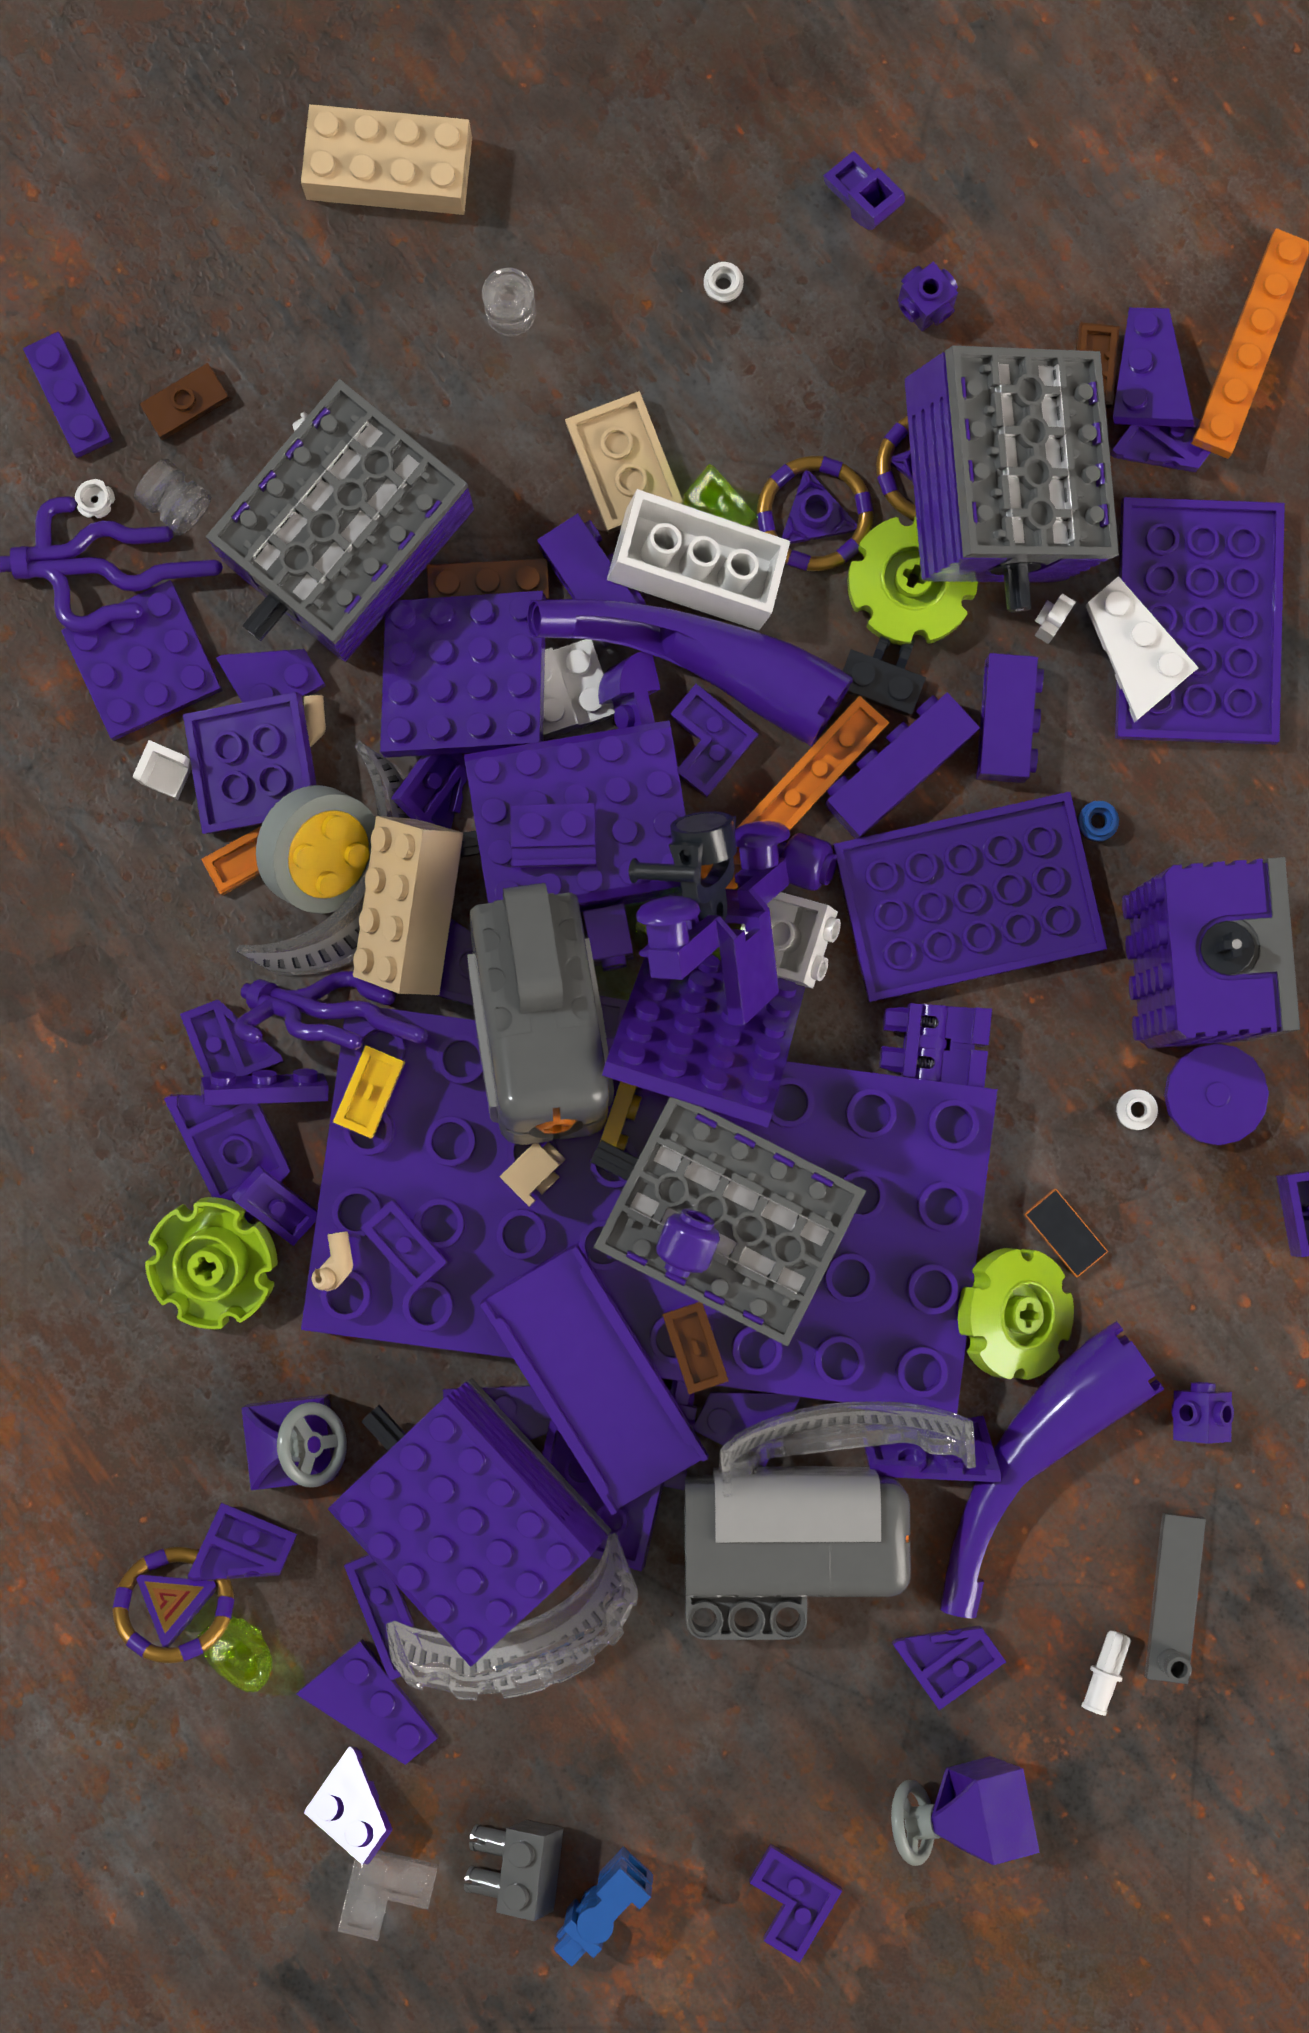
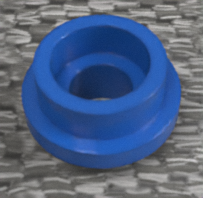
M1093 801L1081 810L1078 817V826L1086 838L1092 841H1104L1112 837L1117 831L1119 816L1111 804L1105 801ZM1093 815H1100L1104 818L1105 825L1103 828L1097 829L1092 825L1091 818Z

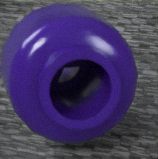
M796 833L788 842H781L778 846L779 857L786 858L789 884L815 891L822 885L830 883L836 870L837 855L833 854L832 846L828 841L804 833Z
M683 1209L681 1213L672 1214L667 1218L657 1242L656 1251L658 1256L666 1262L664 1268L668 1272L686 1278L689 1277L690 1273H702L709 1268L720 1241L718 1230L714 1227L715 1222L711 1217L696 1210Z

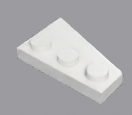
M1119 576L1085 605L1102 647L1107 651L1115 670V678L1118 685L1123 690L1128 701L1129 711L1134 723L1198 669L1197 665Z

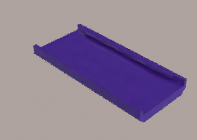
M578 1244L564 1249L492 1292L481 1301L480 1306L611 1515L617 1513V1509L701 1460L704 1462L708 1459V1453Z

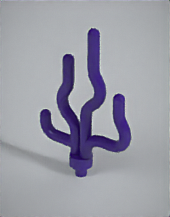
M70 496L52 498L40 506L35 519V546L12 547L10 556H0V573L12 572L15 580L35 577L48 580L54 589V608L57 619L67 629L81 633L97 630L110 621L140 618L143 614V607L135 602L102 606L87 616H76L71 611L70 588L65 575L100 574L112 585L124 591L136 592L146 590L166 579L217 576L223 569L221 562L218 560L163 563L154 565L141 574L127 575L113 563L103 558H75L85 551L97 538L111 537L124 544H150L169 542L173 539L174 533L167 526L129 528L115 521L102 520L91 523L80 530L68 543L52 545L51 521L53 516L59 513L73 512L77 507V502Z
M354 971L332 973L306 988L297 990L281 989L275 983L262 979L256 980L252 984L246 983L241 988V997L246 999L247 1005L251 1010L239 1017L234 1025L237 1037L246 1042L256 1044L262 1039V1032L255 1026L269 1017L277 1015L285 1018V1026L288 1033L297 1039L328 1041L352 1050H357L363 1045V1039L359 1034L327 1024L302 1023L301 1013L326 1020L362 1017L367 1019L369 1024L379 1031L418 1044L426 1042L428 1032L423 1027L384 1015L378 1006L369 1002L323 1003L317 1001L338 988L353 987L357 989L362 997L383 1005L393 1004L396 997L393 991L353 977Z

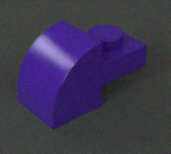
M855 151L851 152L823 175L825 184L850 208L852 218L868 230H873L905 203V193L879 167L873 170Z
M643 651L638 652L611 666L601 678L598 689L599 704L613 703L614 719L618 729L655 723L649 695L660 690V684L653 655Z

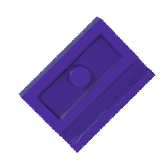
M595 803L510 805L512 868L596 866Z

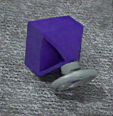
M330 1394L252 1403L242 1407L251 1491L292 1485L318 1487L339 1476V1470L346 1456L347 1439L340 1418L331 1409Z
M992 1756L947 1767L935 1804H931L926 1790L915 1780L902 1782L894 1794L891 1809L893 1837L899 1854L905 1862L912 1866L922 1865L929 1858L934 1839L939 1838L945 1839L962 1851L992 1865L1040 1853L1024 1770L1021 1767ZM910 1792L916 1797L919 1806H911L907 1798ZM918 1840H921V1844L918 1849Z

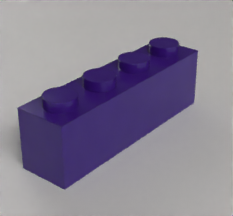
M948 692L939 700L935 695H932L916 710L920 715L916 721L910 726L902 722L886 737L890 742L887 747L880 753L872 749L856 764L860 768L857 774L850 780L845 775L842 776L826 791L831 797L826 801L825 807L855 839L861 838L976 735L980 729Z

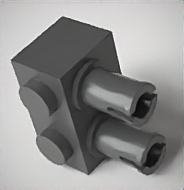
M525 1820L508 1827L506 1831L476 1824L471 1831L470 1838L477 1839V1842H469L470 1850L502 1856V1868L500 1873L471 1865L466 1872L465 1880H471L472 1884L464 1883L465 1892L497 1898L496 1913L536 1921L553 1912L564 1828Z

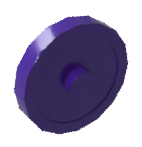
M1217 1043L1194 1048L1178 1059L1167 1076L1164 1093L1168 1115L1179 1131L1196 1142L1211 1145L1237 1142L1254 1131L1266 1113L1269 1096L1265 1074L1254 1058L1237 1047Z

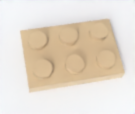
M640 391L565 419L566 427L608 534L621 529L626 509L637 489L683 505L681 495Z

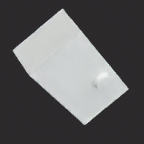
M637 489L625 512L607 580L759 631L772 614L790 541Z

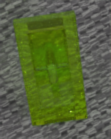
M708 464L684 494L683 505L747 527L756 517L752 509L711 464Z

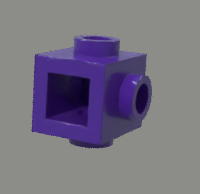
M934 261L924 269L921 266L915 267L901 280L903 285L898 297L899 308L910 322H914L921 331H924L933 323L936 326L941 324L955 311L953 307L958 295L956 290L958 288L957 283L946 269L940 270ZM928 288L932 294H927L924 290Z
M1191 1382L1190 1390H1174V1402L1171 1409L1173 1440L1206 1444L1231 1442L1232 1422L1234 1419L1232 1392L1216 1391V1383Z

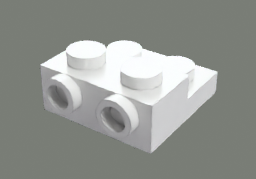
M585 639L553 650V648L545 650L543 741L614 717L613 703L599 704L598 689L604 674L592 640Z
M780 892L767 904L770 909L777 977L813 989L815 981L823 980L827 972L828 959L823 956L828 941L835 942L840 932L841 922L840 919L836 918L838 912L829 905ZM742 924L740 930H745V924Z

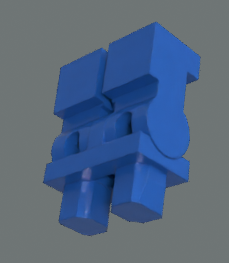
M624 1846L599 1872L598 1884L591 1886L584 1892L581 1903L575 1898L567 1907L564 1925L556 1935L559 1940L554 1945V1950L570 1966H573L585 1952L594 1958L602 1950L603 1942L608 1940L613 1933L614 1921L631 1903L640 1910L651 1898L653 1874Z

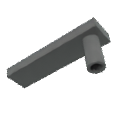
M1162 1512L1144 1674L1147 1679L1188 1684L1192 1672L1190 1662L1206 1519L1203 1517Z

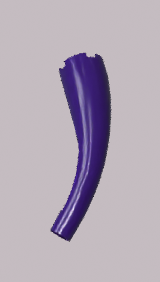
M552 599L532 600L527 611V625L532 637L604 641L631 647L663 658L689 670L723 690L757 715L811 747L827 727L828 720L836 707L840 706L853 681L852 677L845 674L839 668L791 643L756 631L673 609L610 600Z
M1117 1321L1086 1341L1051 1374L1015 1416L995 1446L994 1452L1000 1468L1001 1482L976 1481L971 1491L950 1553L940 1607L942 1612L963 1618L977 1617L984 1580L979 1578L978 1575L987 1545L999 1520L1021 1487L1084 1442L1164 1390L1157 1379L1149 1384L1148 1380L1156 1375L1133 1342L1129 1341L1126 1335L1120 1339L1117 1338V1335L1124 1331Z

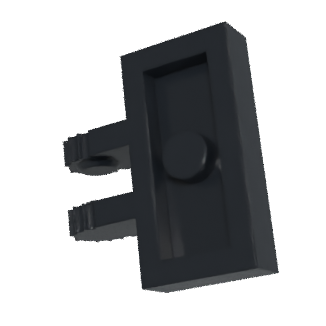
M880 636L873 657L851 649L843 668V672L853 679L847 694L855 697L860 695L866 701L911 717L926 679L924 676L905 670L915 640L912 639L909 644H902L896 666L881 660L884 651L888 649L890 640L883 636Z

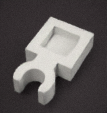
M1063 593L1055 604L1047 600L1035 619V622L1041 625L1035 636L1049 644L1076 601Z

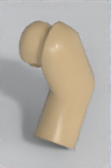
M323 695L303 697L310 748L324 735L326 730Z
M348 1231L327 1235L331 1256L319 1269H315L312 1274V1283L318 1290L331 1291L338 1288L351 1273L353 1260Z

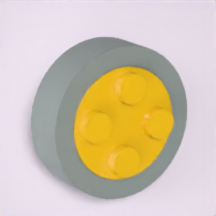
M320 785L307 786L287 794L270 810L258 834L256 861L261 878L275 895L303 911L324 914L345 908L365 892V875L369 868L372 847L371 834L375 827L376 818L362 802L331 787Z

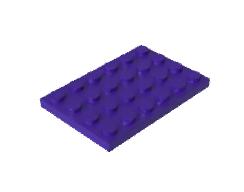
M1124 497L1122 499L1119 577L1197 665L1198 669L1135 723L1129 711L1130 706L1125 694L1117 682L1115 739L1272 745L1280 742L1285 503Z
M1071 792L833 844L834 854L837 855V868L868 1003L1107 949Z
M710 954L682 980L651 978L648 957H644L608 1054L602 1076L768 1128L805 987L797 985L795 982L778 978L779 993L745 1025L729 1024L722 963L717 957Z

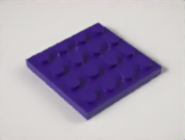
M543 591L396 601L385 614L380 752L384 758L475 753L543 741L545 638L532 637L527 625L529 604L532 600H546Z

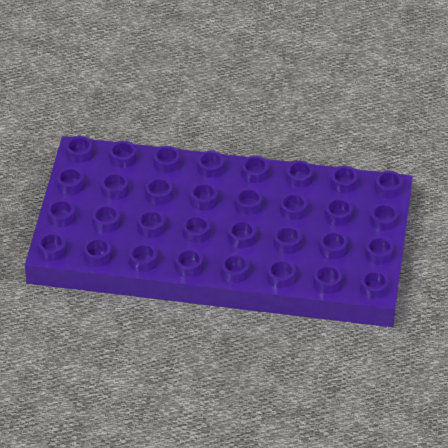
M380 1008L386 1016L426 1029L428 1039L426 1042L418 1044L373 1028L365 1018H344L343 1029L359 1034L363 1039V1045L357 1050L340 1046L301 1330L513 1358L480 1306L481 1301L492 1292L564 1249L578 1244L659 1376L664 1379L684 1381L662 1314L698 1301L593 1248L627 1182L590 1163L600 1143L606 1123L599 1132L590 1136L548 1141L566 1160L554 1171L559 1176V1179L546 1192L541 1194L536 1189L531 1194L537 1201L529 1207L500 1176L532 1144H512L501 1134L499 1123L493 1122L490 1119L475 1020ZM606 1038L608 1053L610 1052L614 1038ZM365 1045L405 1062L373 1139L333 1123ZM786 1061L768 1128L704 1108L866 1190L788 1347L703 1304L729 1380L716 1386L896 1410L900 1409L889 1406L924 1408L957 1414L967 1336L960 1335L958 1305L962 1288L964 1286L972 1287L974 1283L972 1269L975 1267L998 1089ZM612 1079L614 1086V1102L620 1081ZM637 1087L635 1095L641 1096L642 1099L635 1120L626 1118L621 1134L629 1136L624 1151L639 1158L670 1097ZM612 1102V1104H611L610 1106H608L607 1120H608V1117H609V1114H610V1111H611L613 1102ZM541 1142L539 1144L543 1147L547 1142ZM391 1200L397 1203L448 1261L418 1290H415L360 1228ZM348 1231L353 1260L351 1273L338 1288L331 1291L318 1290L312 1283V1274L315 1269H319L331 1256L327 1235Z

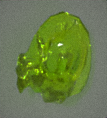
M232 1616L221 1638L209 1650L204 1652L205 1658L220 1676L245 1692H258L268 1682L272 1670L270 1650L263 1639L261 1630L253 1624H248L246 1619H237ZM209 1627L205 1628L196 1638L203 1635Z

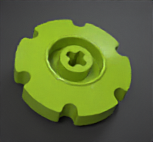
M916 516L913 524L910 526L902 525L897 517L891 518L874 527L862 539L858 550L863 554L864 559L851 562L847 584L849 599L854 611L864 610L871 616L867 629L879 638L883 636L889 639L890 643L897 645L911 643L912 637L915 635L923 636L926 643L930 644L943 639L962 623L967 615V610L963 608L961 601L973 600L977 592L978 582L922 580ZM911 574L918 576L917 584L914 588L906 585Z
M204 1197L194 1203V1211L188 1209L184 1204L178 1206L157 1224L148 1241L149 1245L153 1246L156 1250V1255H153L145 1262L147 1278L154 1295L161 1305L169 1302L175 1304L178 1308L177 1318L194 1327L221 1329L229 1322V1316L234 1317L239 1323L245 1321L265 1303L274 1287V1282L269 1280L266 1272H270L278 1264L276 1248L270 1233L261 1221L256 1224L247 1222L244 1217L246 1210L231 1200Z
M1002 1248L993 1251L982 1258L972 1269L974 1274L973 1286H964L962 1288L958 1305L960 1335L969 1336L970 1347L967 1350V1354L975 1365L985 1373L1004 1379H1033L1048 1371L1060 1358L1058 1353L1060 1341H1068L1070 1338L1074 1318L1073 1297L1071 1293L1063 1292L1062 1281L1065 1275L1058 1264L1046 1254L1037 1250Z

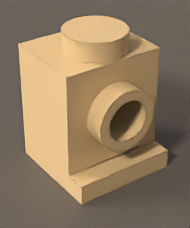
M547 1142L543 1147L539 1143H534L500 1178L530 1207L537 1201L531 1194L536 1189L541 1194L546 1192L559 1179V1176L554 1171L566 1159L551 1143Z

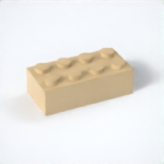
M309 104L301 185L306 199L464 215L472 146L469 119Z
M376 816L375 827L371 834L372 847L369 868L365 875L366 889L363 910L359 916L360 930L357 950L353 958V977L398 994L439 995L463 832L418 819Z

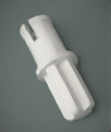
M1111 1630L1107 1633L1096 1666L1091 1665L1090 1668L1093 1671L1086 1697L1081 1705L1083 1708L1106 1716L1117 1681L1122 1682L1123 1679L1120 1672L1131 1643V1639L1127 1635Z

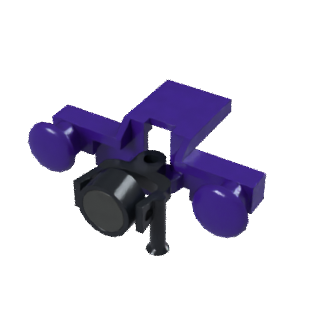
M714 811L689 814L674 820L670 825L672 842L669 844L674 864L639 862L637 858H633L630 862L628 871L632 883H636L639 879L681 882L683 894L682 896H666L653 899L641 905L637 911L636 918L638 922L646 925L648 945L639 954L642 957H648L651 978L682 980L720 947L729 1024L745 1025L779 993L770 909L767 904L789 885L786 858L779 857L777 844L787 840L791 834L789 829L780 822L757 821L744 824L735 829L736 816H731L727 813ZM737 847H739L741 870L735 874V883L738 884V890L725 889L733 878L735 870L733 856L737 852ZM713 864L709 874L700 882L701 866ZM726 923L745 924V930L731 929Z

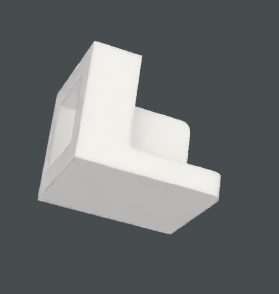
M148 740L133 778L144 786L178 800L192 770L191 762L187 756Z

